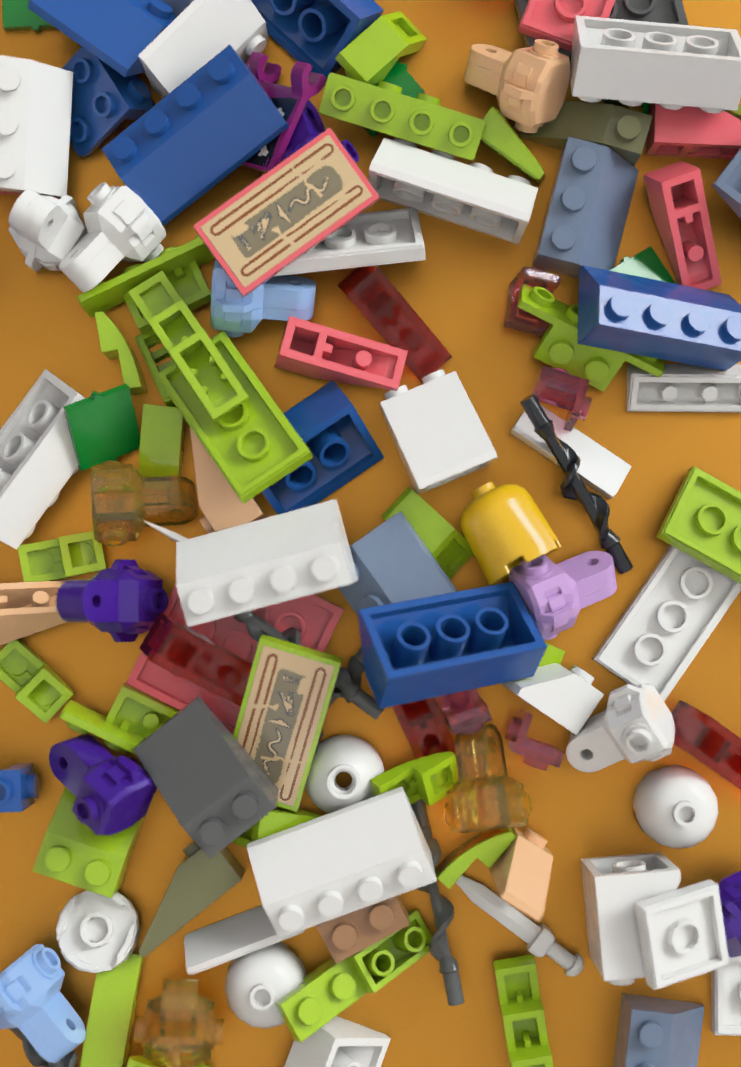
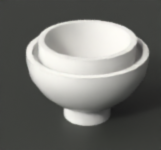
M353 735L332 736L317 745L305 788L313 803L329 814L374 797L370 779L385 772L384 765L376 749L364 739ZM340 772H347L351 775L352 782L349 786L341 787L337 784L336 776Z

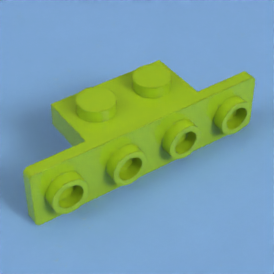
M329 73L319 107L320 114L463 159L474 160L485 127L483 119L439 106L441 100L433 96L418 93L417 98L403 95L401 94V87L388 82L379 81L378 86H374L336 73Z
M197 235L194 240L180 247L174 246L165 249L159 254V257L151 261L126 268L121 275L107 282H100L91 290L78 295L77 299L90 317H94L95 312H105L126 301L138 329L144 334L152 329L130 297L128 291L163 270L181 299L184 300L190 311L211 302V291L198 266L215 259V257L199 235Z
M523 284L520 288L517 306L550 323L534 349V358L603 392L625 361L656 377H661L665 371L664 360L577 344L578 305L571 304L569 306L555 299L551 292L539 286L533 288Z
M125 682L107 717L73 700H69L59 717L67 721V726L78 733H92L104 739V743L109 748L118 752L129 751L136 755L133 750L134 747L180 710Z

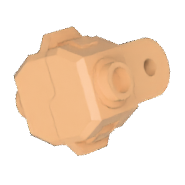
M536 39L534 46L516 49L513 53L493 45L473 44L471 45L464 80L472 86L496 95L500 113L502 116L515 121V129L525 133H537L538 127L556 119L564 103L570 80V60L568 56L558 52L559 45L557 43L544 39Z

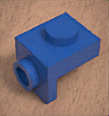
M17 763L7 769H0V813L22 812L35 803L34 798H38L40 792L39 775L34 773L33 763Z

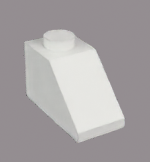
M558 663L538 667L533 677L500 683L575 735L579 733L604 695L591 685L595 678L576 665L569 671Z

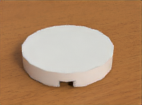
M88 890L77 894L68 901L61 911L56 927L57 941H59V947L62 950L61 953L64 959L76 969L91 973L110 971L124 963L135 949L140 933L139 917L135 907L127 897L118 891L112 898Z

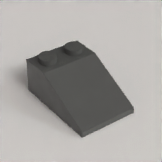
M199 696L133 749L182 828L209 859L276 808L279 789Z

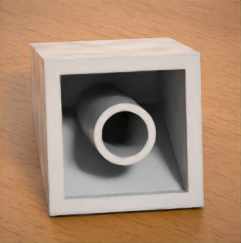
M443 369L435 371L421 379L422 385L408 390L407 385L400 386L397 391L390 390L384 394L386 400L380 402L382 415L414 491L418 495L484 468L498 457L456 371L445 374Z
M661 852L580 859L589 957L602 979L609 981L613 985H629L635 982V978H646L634 903L677 890L681 879L680 869Z

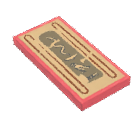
M329 127L193 225V228L241 295L245 297L377 202L379 195Z

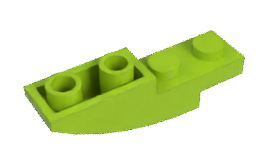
M418 910L409 912L410 925L337 964L331 958L303 978L304 983L275 1003L295 1041H304L367 992H377L430 952L429 944L432 935Z

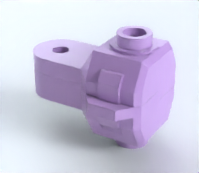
M588 551L558 564L552 562L547 556L542 555L528 563L523 560L522 564L511 569L509 582H514L543 640L553 639L558 636L559 632L573 627L580 609L610 597L617 590L613 557L604 551Z

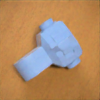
M215 259L211 289V326L214 330L224 331L228 337L235 338L244 335V333H252L262 319L288 321L289 316L305 321L310 320L314 316L316 283L302 276H273L250 294L243 297Z
M35 944L0 973V1029L19 1028L43 1059L51 1063H57L85 1040L86 1029L80 1016L60 992L65 972L60 967L61 962L58 955L52 949L44 947L43 944Z

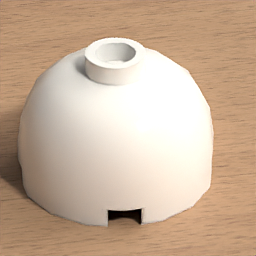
M673 764L648 772L637 785L633 798V808L640 828L658 844L675 849L693 847L704 841L715 828L719 813L717 797L708 781L691 768Z
M281 941L233 959L227 970L225 992L228 1005L236 1017L251 1027L264 1029L280 1026L285 1023L275 1003L304 983L303 978L306 976L303 961Z

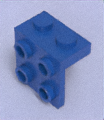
M83 47L62 68L73 72L70 144L79 156L91 155L125 119L138 120L155 106L151 99L149 88L139 80L136 74L124 77Z

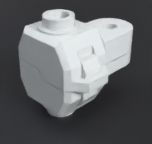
M103 182L87 197L91 202L90 207L83 213L87 234L59 264V269L82 293L98 285L121 260L125 262L144 261L146 263L157 258L164 249L160 242L166 237L165 228L146 203L127 186L115 187L113 185L109 187L106 182Z
M27 189L18 197L8 218L10 227L8 230L26 257L25 264L35 272L39 271L42 267L50 271H61L59 269L60 262L87 234L86 225L76 210L77 203L67 194L57 199L53 196L40 195L31 189Z
M649 683L638 686L626 684L609 693L608 705L605 711L588 718L577 735L572 732L570 733L566 757L575 769L587 773L596 772L623 759L632 764L643 760L656 761L671 754L676 729L672 713L653 685Z

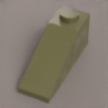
M564 100L555 120L538 127L537 133L520 131L519 138L563 150L569 136L607 146L635 166L642 154L653 116L614 104Z
M194 840L182 850L186 857L179 864L138 951L143 958L242 880L246 870L227 846L211 859Z

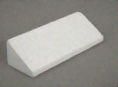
M630 363L627 364V411L741 412V364H735L727 371L690 364H664L665 371L661 377H656Z
M542 406L548 419L553 420L557 437L566 442L581 459L577 473L583 483L608 500L614 498L632 466ZM524 410L509 433L560 467L546 442L534 432L535 428Z
M263 905L187 933L184 937L188 975L197 974L304 933L305 929L279 939Z

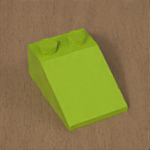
M65 787L47 828L32 872L112 898L122 886L145 816L133 826L114 835H96L86 824L81 823L72 811L76 796Z

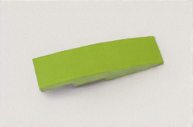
M163 270L128 291L151 329L214 421L250 399L204 328L200 326Z
M131 954L124 963L115 969L97 973L80 1067L127 1066L131 1046L129 1040L137 1005L136 994L143 963L141 955Z
M533 954L493 961L509 1066L553 1067Z

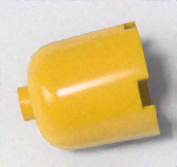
M489 482L477 488L471 493L474 500L464 508L461 514L460 525L463 534L490 586L508 579L511 569L522 564L523 560L528 563L542 555L549 556L562 547L531 495L525 488L517 484H504L495 487L493 482Z

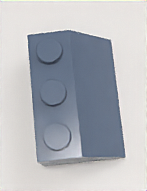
M568 136L560 155L532 266L579 278V269L582 265L604 270L614 268L639 170L607 146Z
M401 511L349 546L358 581L337 587L357 616L359 609L458 592Z
M622 993L613 1067H697L705 1006L701 1003Z

